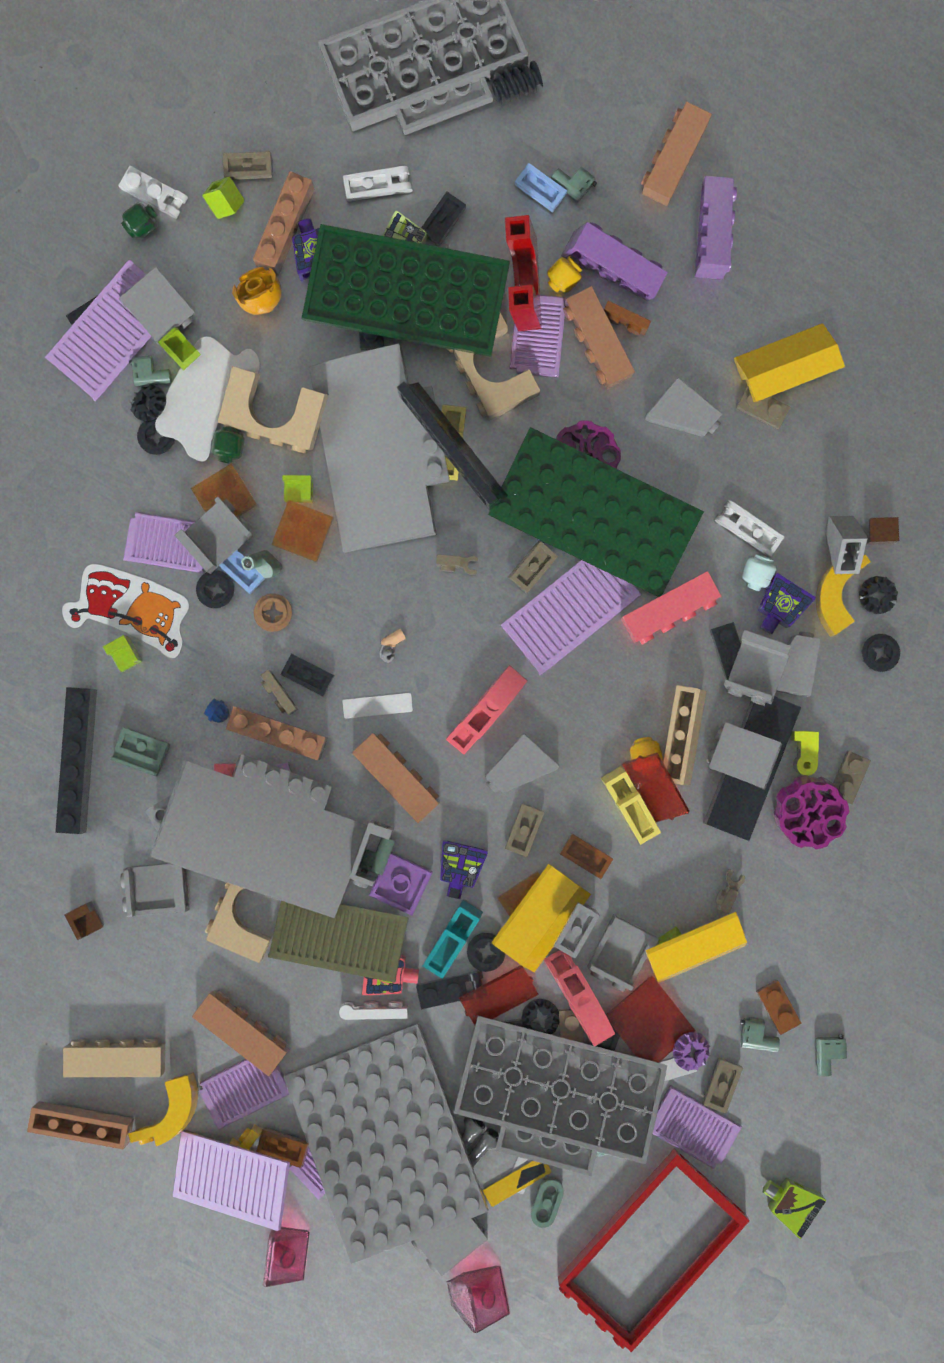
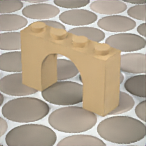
M501 312L495 339L506 334L508 331V326ZM447 349L449 353L454 352L457 358L454 361L459 373H464L468 379L465 382L471 396L476 395L479 401L476 404L478 411L482 417L486 415L488 421L540 395V389L530 369L504 382H490L482 378L476 371L473 362L475 354Z
M232 366L218 423L224 424V427L247 431L246 436L260 440L261 436L270 438L269 443L282 447L283 443L292 445L291 450L304 454L306 450H313L328 395L302 387L294 415L290 421L281 427L270 428L259 421L253 408V400L260 374Z
M226 882L224 888L228 890L225 897H220L216 904L215 910L218 913L215 920L211 919L207 925L205 933H208L206 940L260 963L272 938L248 928L240 921L236 913V900L243 888Z

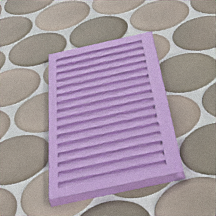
M131 260L125 263L45 356L48 361L90 395L94 401L102 395L127 366L129 360H132L152 337L127 307L125 308L119 301V298L146 275Z
M581 560L502 623L501 626L535 667L538 674L542 675L637 599L641 592L634 585Z
M182 1131L172 1197L279 1231L282 1224L290 1162L188 1131Z

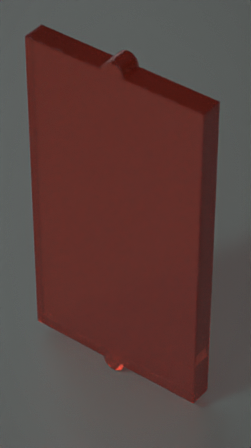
M658 752L643 757L639 755L637 759L626 761L622 764L655 822L667 819L674 820L675 817L689 814L690 810Z
M520 965L459 997V1000L465 1008V1015L469 1016L476 1026L478 1016L494 1019L539 994L532 983L534 981L532 976H528L525 968Z

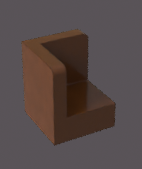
M899 517L869 519V538L866 545L894 544L900 541Z
M92 901L64 915L77 940L104 927Z

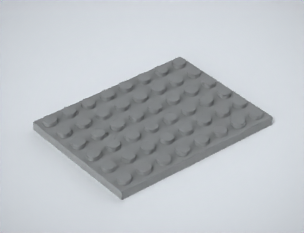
M419 1023L283 1076L306 1141L309 1143L311 1155L351 1264L488 1212V1206Z

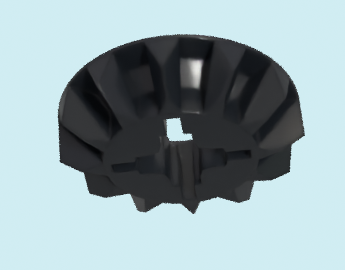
M152 384L148 387L141 386L139 392H134V399L130 400L132 405L131 412L141 421L156 419L161 415L166 406L164 391ZM146 397L150 399V401L148 402L149 409L144 405L146 403Z
M156 419L144 421L137 432V440L140 447L153 455L169 452L170 448L175 444V439L163 436L159 438L157 444L154 439L147 438L155 434Z
M214 570L211 574L206 572L197 582L196 594L203 605L209 608H221L229 604L234 596V584L230 576L222 571ZM216 583H219V588L225 591V593H217L213 598V592L206 588V586H215Z
M871 577L860 588V603L870 613H886L897 603L898 591L896 590L895 583L891 582L887 577ZM877 588H880V592L888 593V595L881 598V602L878 598L869 596L877 592Z
M887 634L872 635L864 642L861 651L863 662L869 669L878 672H885L894 668L901 654L897 641ZM885 646L884 654L888 658L880 657L876 660L877 653L873 648L881 649Z
M493 933L478 934L468 944V960L477 970L484 972L493 971L504 961L505 953L491 943L496 937ZM490 942V951L496 954V956L488 955L483 962L482 953L476 948L483 949Z
M535 999L529 1002L523 1009L521 1016L524 1028L550 1035L556 1032L560 1023L557 1007L546 999ZM537 1009H539L543 1016H549L544 1020L545 1028L539 1022H532L537 1018Z

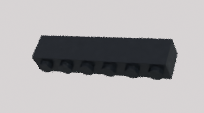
M66 687L55 833L83 834L87 831L97 698L96 689Z

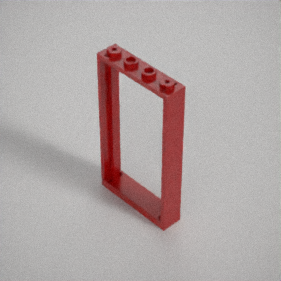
M674 1148L558 1276L559 1290L566 1298L570 1299L572 1297L578 1303L577 1307L586 1316L590 1314L595 1318V1324L603 1332L608 1330L614 1336L613 1340L622 1349L626 1347L632 1353L750 1220L745 1212ZM678 1167L733 1219L629 1333L573 1280L672 1170Z

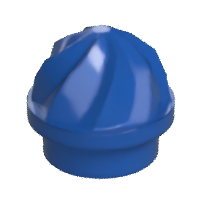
M214 698L207 706L204 715L208 717L210 722L220 723L227 720L229 708L224 704V701H218Z

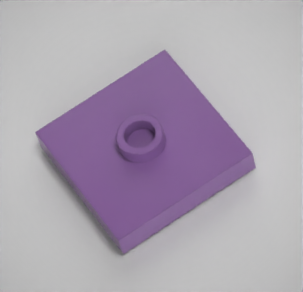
M391 852L383 876L378 875L369 896L413 916L433 871Z

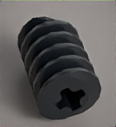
M535 61L530 62L529 68L526 64H522L520 71L517 67H513L511 74L508 70H504L503 78L499 73L494 74V81L490 78L492 91L499 105L502 104L503 96L510 102L512 93L519 99L521 90L528 96L530 87L535 93H537L539 84L543 87L541 73Z

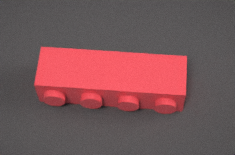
M707 571L623 616L621 620L633 642L640 641L641 644H644L654 639L653 633L661 629L662 633H665L676 627L673 622L681 618L685 622L695 617V611L703 607L706 611L717 605L716 599L722 596Z

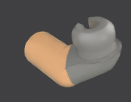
M401 629L396 630L381 640L379 655L384 662L394 660L396 644L406 639Z

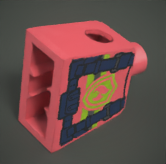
M401 955L396 982L364 977L362 995L402 993L403 982L418 983L419 969L405 968L406 956Z

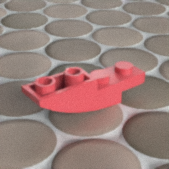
M509 665L446 737V740L462 754H465L497 720L528 680Z
M561 950L545 958L544 963L569 1002L570 1008L593 1046L595 1047L615 1035L600 1003L572 958Z

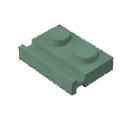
M123 727L111 760L150 775L158 776L169 743Z

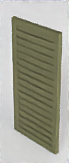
M281 901L268 957L395 983L409 917L340 904L335 918Z

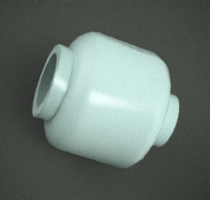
M760 554L748 558L742 574V578L748 582L747 587L757 591H761L762 587H770L777 571V566L773 563L774 559Z

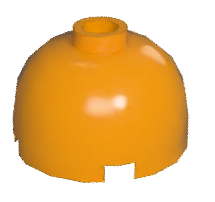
M257 267L243 274L239 278L240 283L237 288L235 284L232 288V294L240 307L253 315L271 312L279 303L282 293L281 283L273 269L264 270L263 267Z

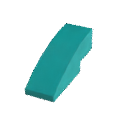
M462 900L422 967L443 979L479 922L483 911Z

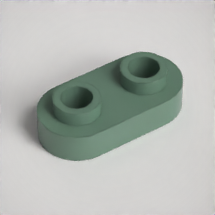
M556 1178L544 1179L536 1194L531 1209V1218L538 1227H549L556 1218L564 1194L563 1186ZM549 1186L555 1187L553 1193L546 1191ZM541 1209H545L547 1211V1214L545 1216H540L538 1214Z

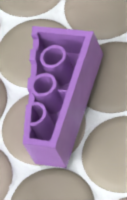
M705 176L702 182L695 277L723 280L725 274L730 272L731 248L733 245L732 225H734L735 220L733 202L736 201L737 196L734 178Z
M586 222L573 232L561 254L562 257L566 259L569 256L576 258L580 262L579 266L586 270L588 268L599 270L600 277L607 281H620L619 286L646 301L655 298L668 273L662 269L663 266L654 260H647L642 256V252L623 245V241L614 235H607L596 223Z

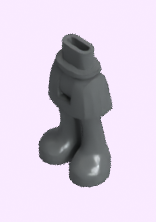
M469 1117L464 1118L465 1131L461 1137L466 1150L485 1129L483 1121ZM490 1127L485 1130L477 1145L468 1155L473 1168L490 1149H496L499 1133Z

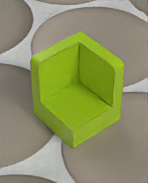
M230 176L212 182L202 195L218 219L235 214L244 202L243 196Z
M176 327L158 342L183 371L201 355Z
M282 475L284 501L286 503H313L312 476Z
M122 635L103 646L106 654L112 656L121 672L142 662L129 636Z

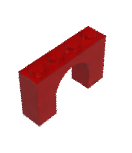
M529 215L505 217L506 242L512 257L515 282L514 287H508L509 311L518 332L542 329L537 237Z

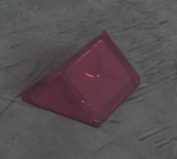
M281 1227L279 1231L271 1230L268 1238L263 1278L264 1287L304 1280L310 1231Z

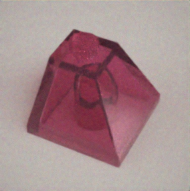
M500 1266L463 1272L447 1281L451 1306L473 1333L482 1331L510 1314Z

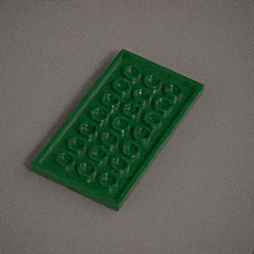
M320 224L302 320L492 357L510 261Z
M530 427L501 486L508 497L492 508L488 515L660 597L663 595L704 511Z

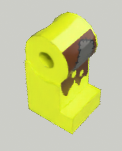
M792 731L790 740L797 741V757L793 761V767L797 773L810 776L818 768L819 732Z

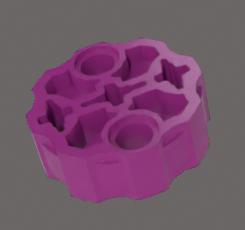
M584 420L570 427H564L556 436V440L575 449L576 443H578L579 451L583 452L585 446V453L616 469L621 461V450L617 446L614 434L606 426L601 427L592 421ZM582 429H586V432L590 433L586 439L583 438L582 434H579ZM598 437L599 439L594 442V450H591V442ZM603 453H613L615 461L606 462L603 459Z
M807 775L797 777L790 785L783 787L776 796L777 806L773 812L775 822L788 840L797 847H813L816 850L827 847L832 840L841 837L847 828L846 817L849 814L847 800L839 793L836 786L824 777L812 778ZM819 790H821V791H829V794H828V793H824V792H821V793H820ZM790 798H796L793 804L786 805ZM836 819L834 825L827 827L829 821Z

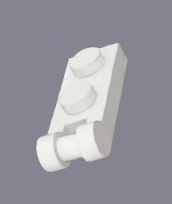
M132 166L128 167L118 185L121 190L175 219L180 214L179 209L181 205L185 204L188 199L182 192L174 190ZM169 197L172 198V203L170 205H167L166 202L168 201Z
M398 166L344 175L343 180L347 202L393 194L411 193L413 189L412 183L408 180L410 175L409 167ZM392 178H399V183L392 184Z
M728 500L724 505V511L722 514L717 515L715 521L766 556L771 557L784 539V536L733 501ZM733 514L739 516L736 523L730 520Z
M346 1001L342 1004L339 1015L345 1020L407 1019L408 1005H403L402 1001H390L388 1005H379V1002L370 1001L364 1002V1006H355L352 1002Z

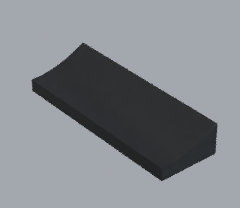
M404 381L397 386L401 400L487 509L490 511L508 497L507 493L420 383L407 384Z
M774 696L772 704L765 703V706L750 702L740 728L782 743L765 789L722 773L704 819V824L750 841L801 710L800 706Z

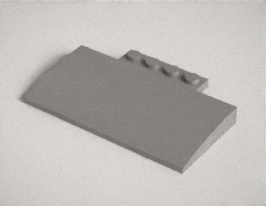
M425 0L318 41L319 48L352 132L397 115L404 135L493 102V96L486 81L494 78L495 73L503 75L504 70L511 72L513 67L521 68L522 64L528 65V53L505 0Z
M400 344L360 352L309 366L313 390L328 395L320 423V430L343 553L437 535L428 486L450 482L445 454L399 397L397 386L404 381L409 384ZM423 387L435 402L433 387Z
M239 755L232 777L195 763L184 761L150 857L335 918L368 825L324 810L332 788L331 786L249 756Z
M478 1016L454 1114L501 1126L495 1151L592 1176L597 1152L646 1164L668 1065Z

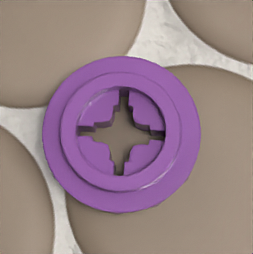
M689 1032L682 1035L676 1041L673 1048V1058L680 1068L688 1072L689 1070L698 1071L699 1067L706 1065L707 1058L711 1056L709 1053V1047L711 1046L703 1035ZM691 1045L693 1048L698 1050L694 1053V1059L690 1055H687L691 1052Z

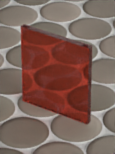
M652 975L606 1014L611 1026L636 1057L657 1063L673 1051L676 1041L682 1035L696 1031Z

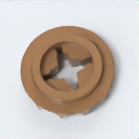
M267 594L257 601L254 607V618L262 629L270 632L281 631L290 623L292 608L285 597L279 594ZM275 603L276 610L283 613V615L275 616L272 623L271 616L263 613V611L271 610Z

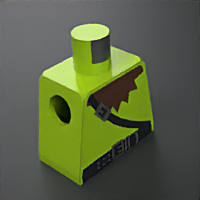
M785 1178L780 1186L769 1180L762 1191L772 1198L768 1203L771 1212L799 1239H802L827 1201L820 1192L789 1178Z

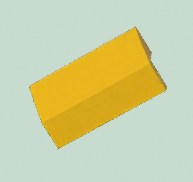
M823 323L734 357L741 380H746L753 402L760 401L845 367L838 344Z
M548 864L491 943L520 965L535 973L554 947L555 941L577 903L579 902L584 905L591 896V893Z
M734 912L645 951L654 971L656 981L660 983L746 946L747 940L738 915Z

